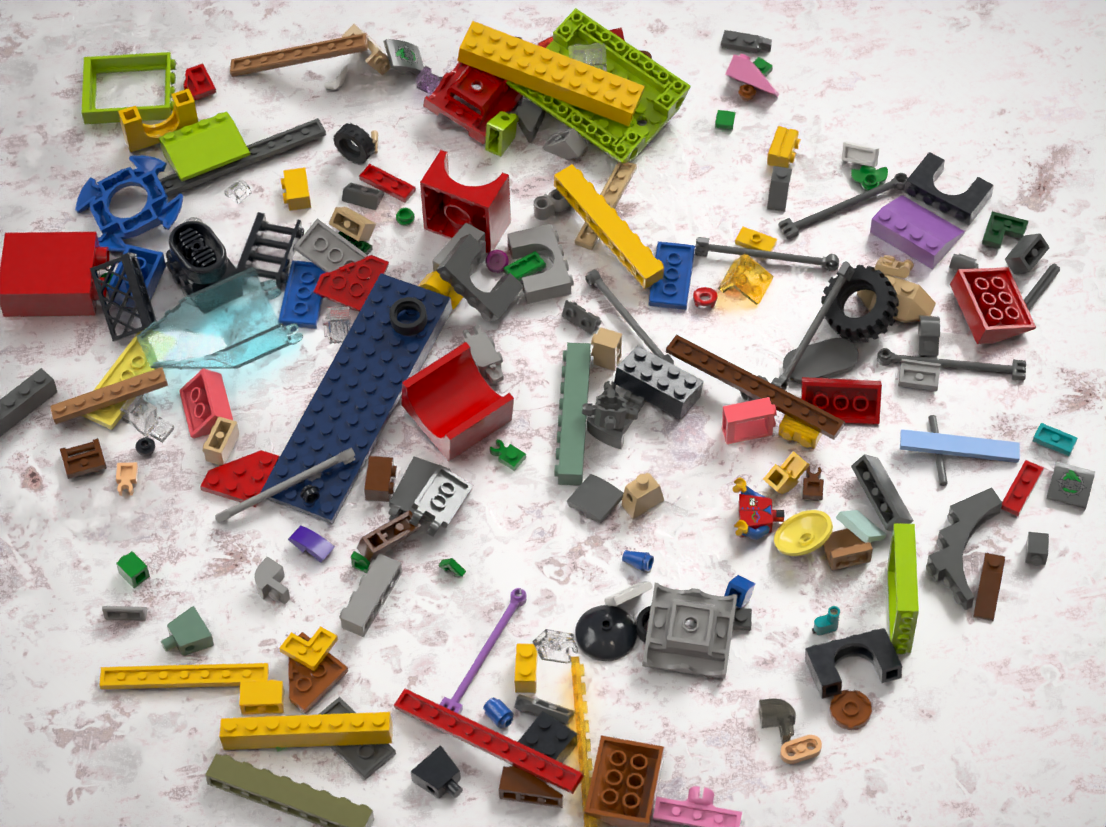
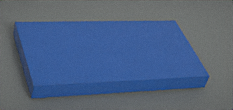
M657 242L655 258L663 263L664 273L661 280L651 285L648 306L687 310L695 245Z
M292 260L278 320L279 326L317 329L323 297L314 294L313 291L321 274L326 272L314 263Z

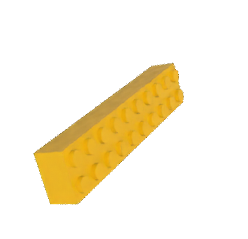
M472 21L459 47L457 61L626 126H630L645 87L475 21Z

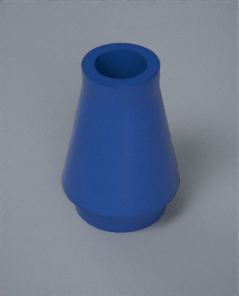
M625 550L622 561L645 572L651 570L654 556L650 555L649 552Z

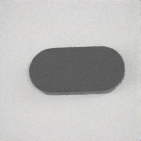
M832 338L808 345L789 380H794L801 384L802 377L829 378L849 372L857 363L858 349L854 343L845 338ZM797 349L791 350L784 357L783 372Z

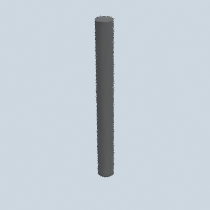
M930 415L928 419L931 433H939L936 415ZM935 454L939 483L941 486H945L948 484L943 454Z

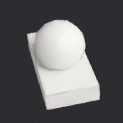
M845 141L843 142L841 160L877 167L880 148L872 147L868 144Z

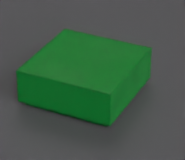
M718 110L715 128L733 130L736 112Z

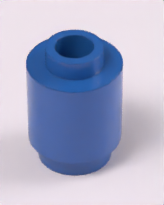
M493 697L484 704L483 710L485 715L498 728H506L511 725L514 713L500 699Z

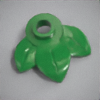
M862 165L860 170L851 169V176L856 182L861 183L865 190L869 191L878 187L881 182L887 179L888 168L881 167L876 170L875 167Z

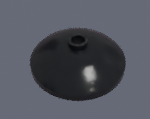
M600 605L587 610L579 618L575 628V638L581 651L590 658L599 661H614L627 655L635 646L637 626L632 616L622 608Z

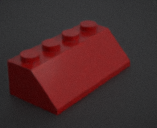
M802 377V400L846 423L880 424L881 381Z

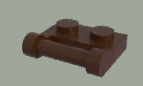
M98 438L93 439V442L68 449L65 447L60 448L68 479L107 469Z

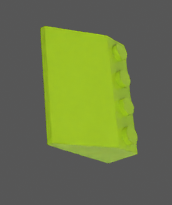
M227 111L159 137L163 154L181 181L188 180L250 155V151L234 120Z

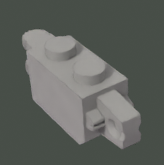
M479 325L474 326L476 334L474 336H471L467 329L463 330L464 343L467 342L471 347L472 358L482 377H488L493 384L503 381L504 376L501 370L503 358L500 352H496L493 339L491 337L488 338L486 332H482Z

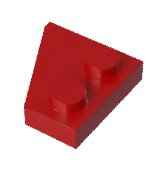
M203 63L186 69L184 90L189 88L194 101L217 93Z

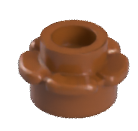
M745 84L739 87L738 94L742 100L750 101L756 95V90L754 86Z

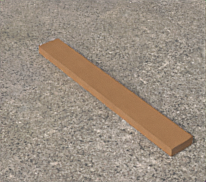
M367 33L231 59L230 74L232 77L368 51L369 36Z

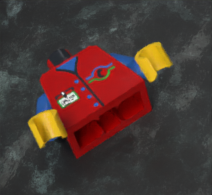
M739 477L734 480L736 485L732 488L733 492L738 493L741 491L738 504L739 521L734 525V527L738 528L735 531L737 536L758 540L772 532L773 522H784V510H772V499L746 486V481L743 478Z

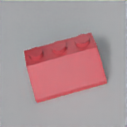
M203 368L179 390L192 438L210 435L211 429L218 417L233 420L220 373Z

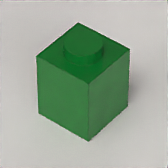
M133 551L123 555L116 562L119 574L133 588H136L150 577L147 565Z

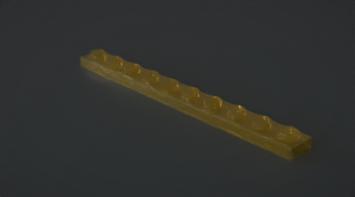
M579 656L571 657V674L579 771L584 775L580 782L584 827H598L596 818L584 814L592 777H589V771H593L592 758L587 756V752H591L590 739H586V733H589V720H584V714H588L587 701H583L582 695H586L585 682L581 683V677L585 676L584 664H580Z

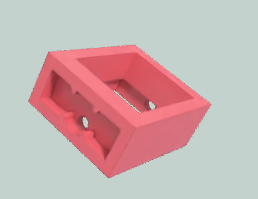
M769 397L723 406L721 429L726 445L773 435V427H776L774 416H777L775 404H771Z

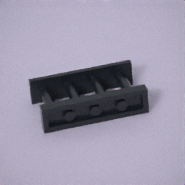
M257 213L236 268L241 283L245 284L247 277L252 275L276 280L277 290H282L283 284L287 283L288 271L296 252L294 246L305 233L301 220H297L295 228L269 224L266 221L265 213ZM270 231L291 235L289 243L265 239L263 234ZM266 246L286 250L282 258L257 253L258 247ZM257 260L281 266L277 273L252 268V263Z

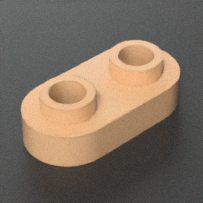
M806 735L785 742L780 751L781 759L785 763L795 764L816 757L821 752L822 742L815 735ZM812 746L814 749L809 750L807 747ZM788 753H793L794 756H788Z

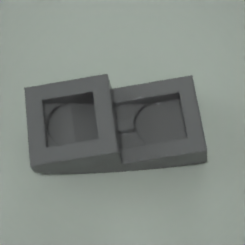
M587 417V431L593 437L611 447L622 449L624 432L598 427L594 424V418Z

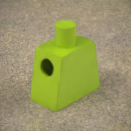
M501 111L487 123L486 151L500 157L504 154L516 137L517 122L519 121L516 114H508Z

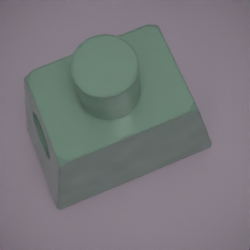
M194 606L168 623L167 628L170 636L160 641L166 652L177 647L182 656L214 646L212 634Z

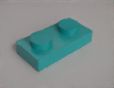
M1040 423L1032 442L1070 457L1078 437Z

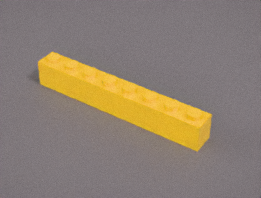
M571 164L554 175V187L644 289L663 278V263L659 259L657 260L650 248L645 247L640 237L629 229L627 222L621 220L617 211L607 204L604 196L597 193L594 185L584 178L581 170L576 169Z
M390 712L221 718L219 737L224 750L392 744L393 722Z

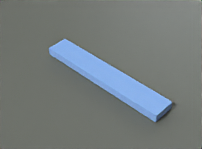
M904 429L900 431V450L1019 463L1020 442Z

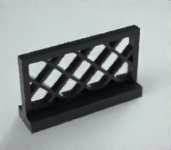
M126 253L119 258L90 268L113 342L148 329L159 327L136 254ZM119 262H122L124 267L121 275L113 271ZM104 269L108 271L104 281L99 279L98 270ZM112 274L120 277L116 287L108 284ZM123 280L127 281L130 286L127 293L119 289ZM106 286L114 290L110 299L106 298L103 293ZM117 292L125 295L122 305L113 302ZM129 298L135 302L133 311L125 308ZM112 304L120 308L116 318L111 316L109 312ZM123 310L131 314L127 324L119 320ZM135 316L140 319L142 327L137 329L131 326ZM117 323H120L126 327L123 333L117 336L115 328Z

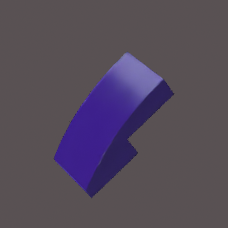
M301 525L288 538V541L302 553L306 550L320 563L335 548L325 538Z

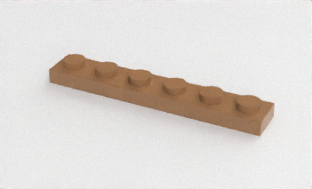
M163 367L53 404L50 406L55 424H59L166 387L168 382Z

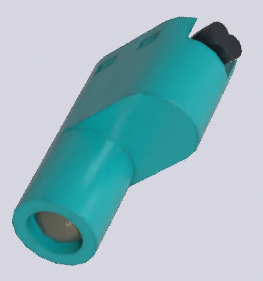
M837 606L829 607L826 615L815 618L812 628L813 634L824 635L837 631L840 618V609Z

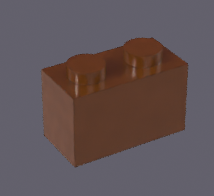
M369 456L364 487L365 500L390 501V495L394 494L395 483L392 482L393 477H397V466L394 465L393 457Z

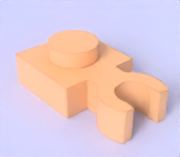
M137 462L117 463L116 483L119 484L117 487L119 496H122L124 489H129V494L133 495L132 484H137Z

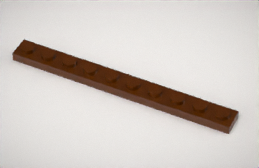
M677 334L666 347V353L756 400L769 397L771 404H775L777 411L835 440L845 426V421Z

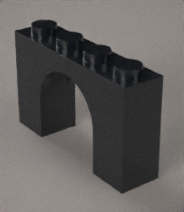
M928 152L907 178L904 192L969 226L992 197L994 184L977 177L965 192L958 195L945 194L934 185L935 181L944 171L945 159Z
M885 628L874 629L870 632L805 648V662L821 699L842 694V680L836 669V664L847 657H862L871 662L881 683L902 678V664Z

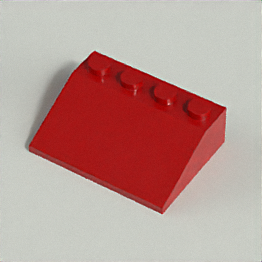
M1009 267L958 269L950 286L977 344L996 343L1036 328Z

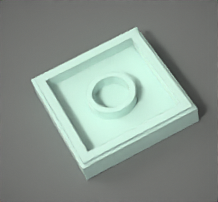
M858 510L840 511L836 516L838 521L864 543L884 540L887 535Z

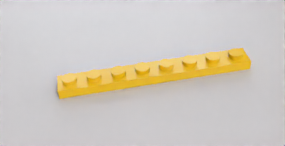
M268 663L101 667L99 686L101 690L240 686V682H247L249 680L257 682L268 681L269 665Z

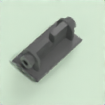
M565 301L561 316L592 335L595 326L599 327L602 322L600 317L590 312L587 313L586 309L579 306L576 302Z

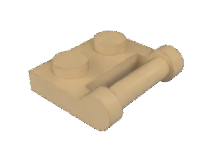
M884 255V257H880L877 261L875 270H880L883 274L906 278L913 269L914 263L910 259L902 262L895 260L893 256Z

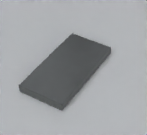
M338 697L318 715L356 712ZM389 744L329 746L364 781L396 755V750Z

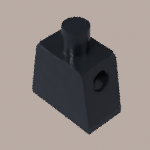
M441 745L411 770L412 781L436 798H441L447 792L453 798H457L463 791V788L458 784L461 780L460 770Z

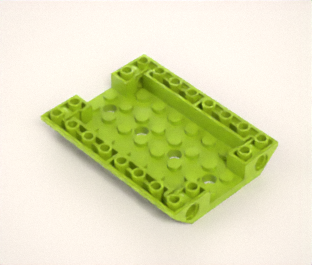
M577 8L555 29L553 41L546 49L645 86L641 101L630 126L514 82H506L511 88L571 129L574 128L579 135L621 164L633 161L680 109L691 88V85ZM640 120H644L647 122V124L644 126H640L637 124V122Z

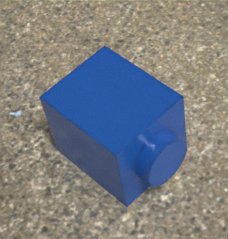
M737 575L728 583L724 596L737 595L736 607L742 608L750 601L756 583Z

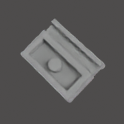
M902 359L898 386L937 391L941 364Z

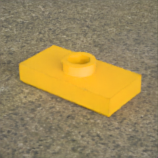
M743 226L735 239V244L748 249L773 252L777 239Z

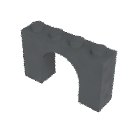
M471 234L460 238L436 271L444 281H447L454 287L456 293L462 295L471 307L481 313L483 319L491 323L502 316L524 286L510 273L501 277L490 292H483L476 288L470 279L469 268L471 262L483 246Z

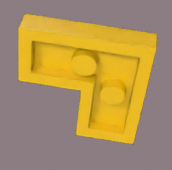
M321 626L309 642L291 632L279 649L281 653L315 671L338 641V636Z

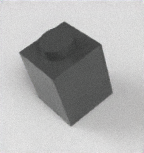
M1028 531L1025 563L1046 565L1049 550V533Z

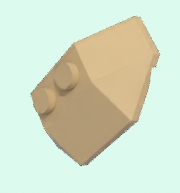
M884 274L895 288L897 298L899 299V306L897 307L899 310L898 316H894L893 319L909 323L919 321V315H932L936 302L920 285ZM870 290L858 291L857 296L862 300L866 308L871 311L876 303L875 292Z

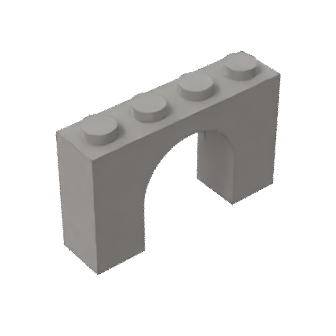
M551 224L507 234L512 260L525 257L536 251L539 255L548 258L553 263L552 267L544 273L522 278V285L524 286L522 290L527 304L571 294V286H574L573 277L568 275V262L563 260V247L558 245V233L553 230Z

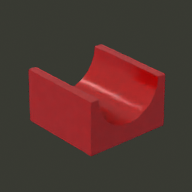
M440 150L420 181L424 229L452 239L463 225L468 223L485 233L486 253H490L496 248L511 223L509 175L502 172L496 180L482 186L460 184L449 176L448 152Z
M465 342L402 382L401 405L449 462L512 421L514 397L510 393L500 396L487 384L474 363L471 347Z

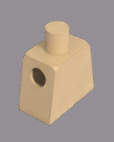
M650 473L639 474L634 481L625 486L621 506L632 519H635L664 502L660 485Z

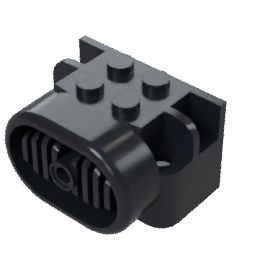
M187 221L179 224L172 230L168 241L170 249L166 253V267L171 272L176 285L180 284L182 287L181 289L185 297H190L203 316L243 295L239 273L227 257L225 246L208 225L199 221Z

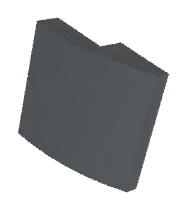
M590 474L568 498L567 503L569 507L584 512L586 518L602 523L623 499L624 493L602 478Z

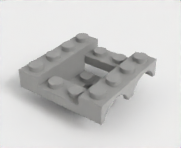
M655 582L642 666L725 679L737 595L716 596L696 588L677 590L664 587ZM687 620H694L697 626L694 629H688L685 626V622Z

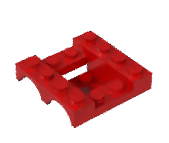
M458 62L451 72L444 74L436 90L429 97L426 96L424 98L423 107L437 116L441 113L467 129L470 137L484 145L486 142L487 123L501 111L510 114L524 96L507 85L506 82L508 80ZM472 85H479L481 89L476 90ZM457 95L458 97L470 103L477 109L481 110V114L476 113L475 111L468 108L461 102L457 101L456 99H454V96Z

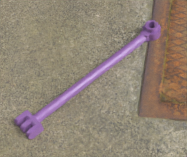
M521 588L512 590L509 606L453 697L449 699L444 696L439 705L447 706L452 711L454 709V712L458 714L462 712L463 705L459 701L516 608L518 609L519 606L526 603L527 594L525 590H521Z

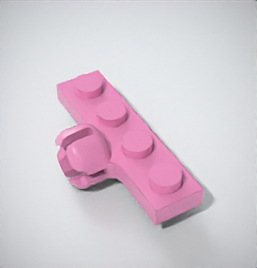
M693 786L689 789L686 801L657 797L653 820L691 827H740L742 812L713 806V790L704 787L703 797L699 798L700 786Z

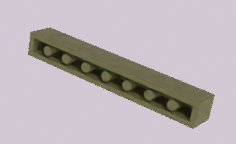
M216 754L205 774L207 785L322 827H371L374 821L373 810L367 805L352 803L345 797H335L326 790L319 791L313 789L306 783L299 784L287 776H277L268 769L261 770L255 768L248 762L241 763L229 755L222 756Z

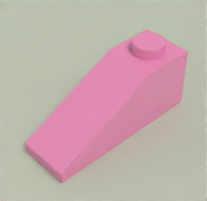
M740 54V56L733 55L726 71L728 77L744 84H750L754 88L776 97L779 96L778 91L756 65L750 61L749 56Z

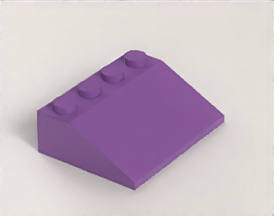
M903 195L884 205L871 219L870 227L871 234L932 270L965 234L964 230Z

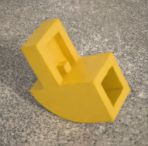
M437 271L427 274L418 285L419 287L450 297L452 310L464 298L456 293L454 287L447 281H444Z
M793 451L781 466L775 464L763 480L778 493L785 494L800 482L798 481L799 477L810 464Z

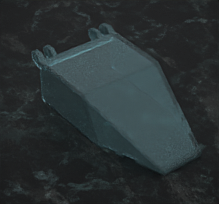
M250 268L182 298L175 308L169 309L164 313V317L158 322L154 321L136 337L151 368L238 369L289 345L297 344L302 340L303 334L297 332L299 327L296 323L285 327L282 323L280 324L269 300H273L281 294L280 289H273L277 285L276 281L272 279L260 282L255 268Z

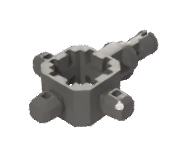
M610 381L604 383V392L596 397L595 405L585 403L582 406L583 415H594V424L607 430L623 428L625 419H638V410L631 407L629 409L626 408V399L620 397L616 392V384L613 381L611 384Z

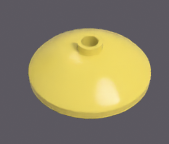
M818 510L800 512L791 516L779 526L774 536L775 546L779 552L788 556H803L812 553L826 543L832 533L833 523L825 512Z

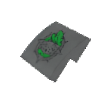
M385 39L383 41L392 69L403 75L410 71L419 77L426 73L418 46L402 40Z
M1056 461L1046 499L1086 509L1096 471Z

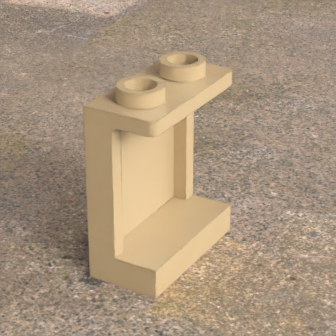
M353 24L342 37L365 32L356 24ZM369 36L368 49L372 53L365 61L383 75L391 68L388 56Z

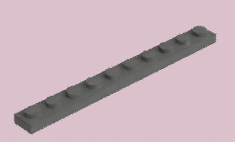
M319 118L247 145L250 155L185 181H181L176 173L159 180L167 197L326 136V130Z

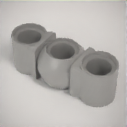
M557 189L552 190L548 195L544 194L543 196L536 197L533 203L534 216L538 220H547L550 216L555 215V212H562L568 206L572 207Z

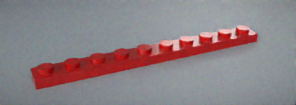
M404 688L394 704L395 709L571 794L575 792L584 777L582 772Z

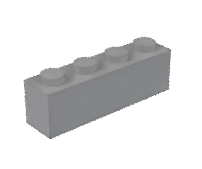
M380 553L376 560L373 559L371 561L366 576H362L359 588L351 594L348 606L344 607L340 613L339 618L341 619L343 629L362 637L365 636L402 574L401 562Z

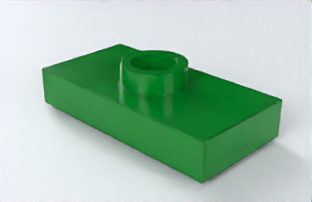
M534 251L504 267V273L506 275L511 273L518 281H521L523 277L531 276L546 268V263Z

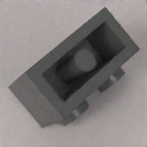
M1041 233L1024 235L1004 260L1013 274H1025L1033 269L1050 247Z

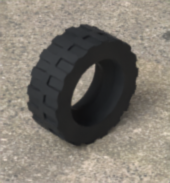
M346 123L334 135L333 141L338 152L353 163H365L375 151L373 139L363 128L353 123Z

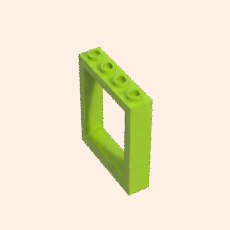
M171 52L84 57L82 117L84 124L120 122L118 111L129 108L96 109L97 74L165 70V105L138 106L137 109L142 121L168 119L174 109L171 94L176 93L175 87H173V84H176V76L173 73V70H176V61L172 59Z
M894 523L887 563L890 640L896 653L906 654L912 652L919 614L915 524Z

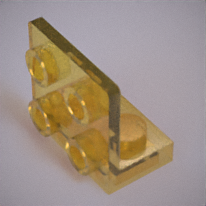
M745 253L732 262L718 289L724 293L729 289L733 290L735 288L757 305L763 298L774 276Z

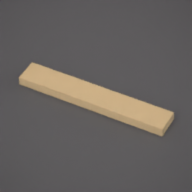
M618 161L601 192V195L604 196L611 208H616L637 169L636 164L630 162L621 164ZM586 222L575 239V245L593 250L599 237Z

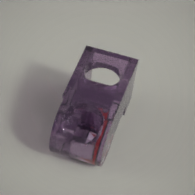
M425 66L416 77V88L432 94L440 84L442 77L433 74L432 68Z

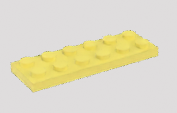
M152 329L137 333L94 390L158 369L175 348L176 340ZM137 397L82 416L113 430Z

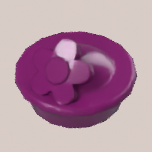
M502 250L491 251L486 257V267L493 273L503 272L504 267L509 264L507 254Z

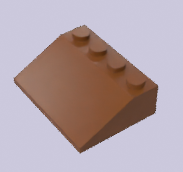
M601 735L584 814L616 827H650L664 759V746Z

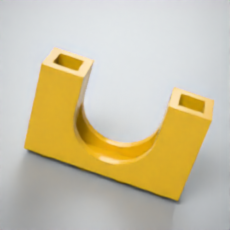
M189 88L171 94L174 106L173 112L168 119L158 124L147 125L142 123V118L136 105L118 111L124 140L130 153L160 143L159 137L166 133L174 132L184 126H190L198 122L195 101Z

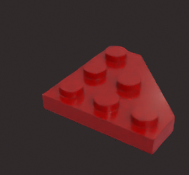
M369 255L357 262L346 264L337 270L321 274L313 292L318 296L360 312L379 275L386 273L389 262L374 255Z
M260 450L208 470L200 486L201 491L241 503L261 492L279 459V455Z

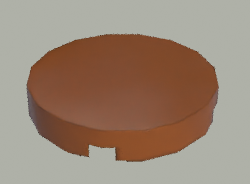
M843 690L842 694L833 697L829 711L836 725L843 729L856 730L864 727L869 722L872 705L868 697L862 692Z

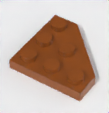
M304 632L298 635L308 642L311 639ZM330 653L325 656L315 671L289 657L290 702L306 713L348 672V667Z

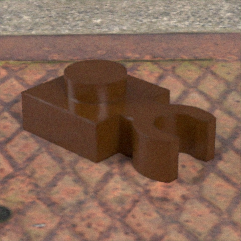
M810 466L806 469L807 478L803 479V499L823 500L824 479H820L821 467H818L817 473H811Z

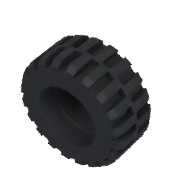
M857 265L856 268H853L855 272L850 281L846 280L825 315V319L841 338L850 339L851 342L856 343L860 339L864 343L869 342V338H873V340L878 339L880 333L885 334L888 331L887 327L889 325L893 326L895 322L893 317L898 316L899 310L897 307L899 306V299L897 298L895 288L883 272L875 270L872 266L865 268L864 265ZM838 272L836 273L837 277H831L828 281L830 285L824 287L823 292L825 296L821 297L822 305L840 276ZM861 290L875 292L876 303L868 314L858 318H851L844 314L845 303L852 294Z

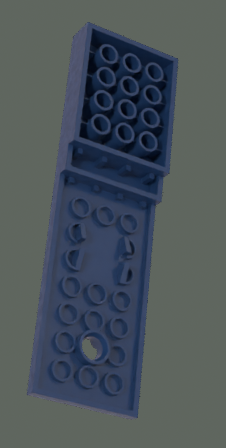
M382 273L379 275L261 492L349 448L353 449L355 460L348 464H344V462L338 463L320 472V478H316L313 481L306 479L267 498V500L328 523H334L396 404L402 398V382L421 370L452 312L450 297ZM405 297H413L420 300L425 305L427 312L425 328L412 336L397 333L392 328L389 316L390 308L394 302ZM414 309L403 310L398 314L397 320L403 324L414 323L419 319L420 314ZM307 485L319 488L320 496L313 503H306L300 497L302 489Z

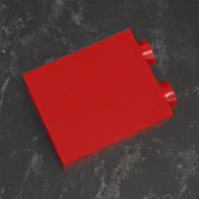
M97 232L5 233L0 265V307L3 317L95 316L97 301L100 300L90 268L110 261L109 248L100 247ZM98 270L97 274L99 279L104 281L105 277L100 278V270ZM107 286L103 292L105 297L107 295Z

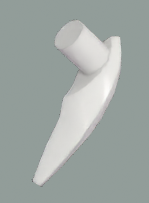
M345 65L334 82H325L326 90H337L343 85L347 74V65Z

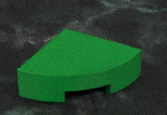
M353 551L350 556L352 568L368 573L370 562L361 554Z
M453 558L441 560L438 565L445 572L450 570L456 573L454 576L463 577L466 572Z

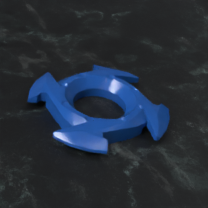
M145 155L130 156L129 160L137 169H132L131 167L122 169L99 182L92 177L88 179L77 198L75 210L79 214L89 208L91 209L103 233L101 237H98L100 247H108L109 251L124 252L127 245L122 239L136 237L160 225H163L165 230L171 228L181 211L183 195L179 194L168 202L167 194L158 178L159 172H164L167 165L166 162ZM129 186H138L147 191L146 205L138 214L128 218H119L110 213L111 199L119 190Z

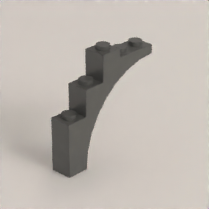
M992 487L950 505L947 517L951 525L939 530L937 545L940 551L929 555L926 570L928 574L933 576L937 582L943 579L946 587L954 593L956 602L959 605L961 604L964 610L972 608L974 595L967 584L964 574L963 552L975 531L987 520L1001 512L1003 502Z

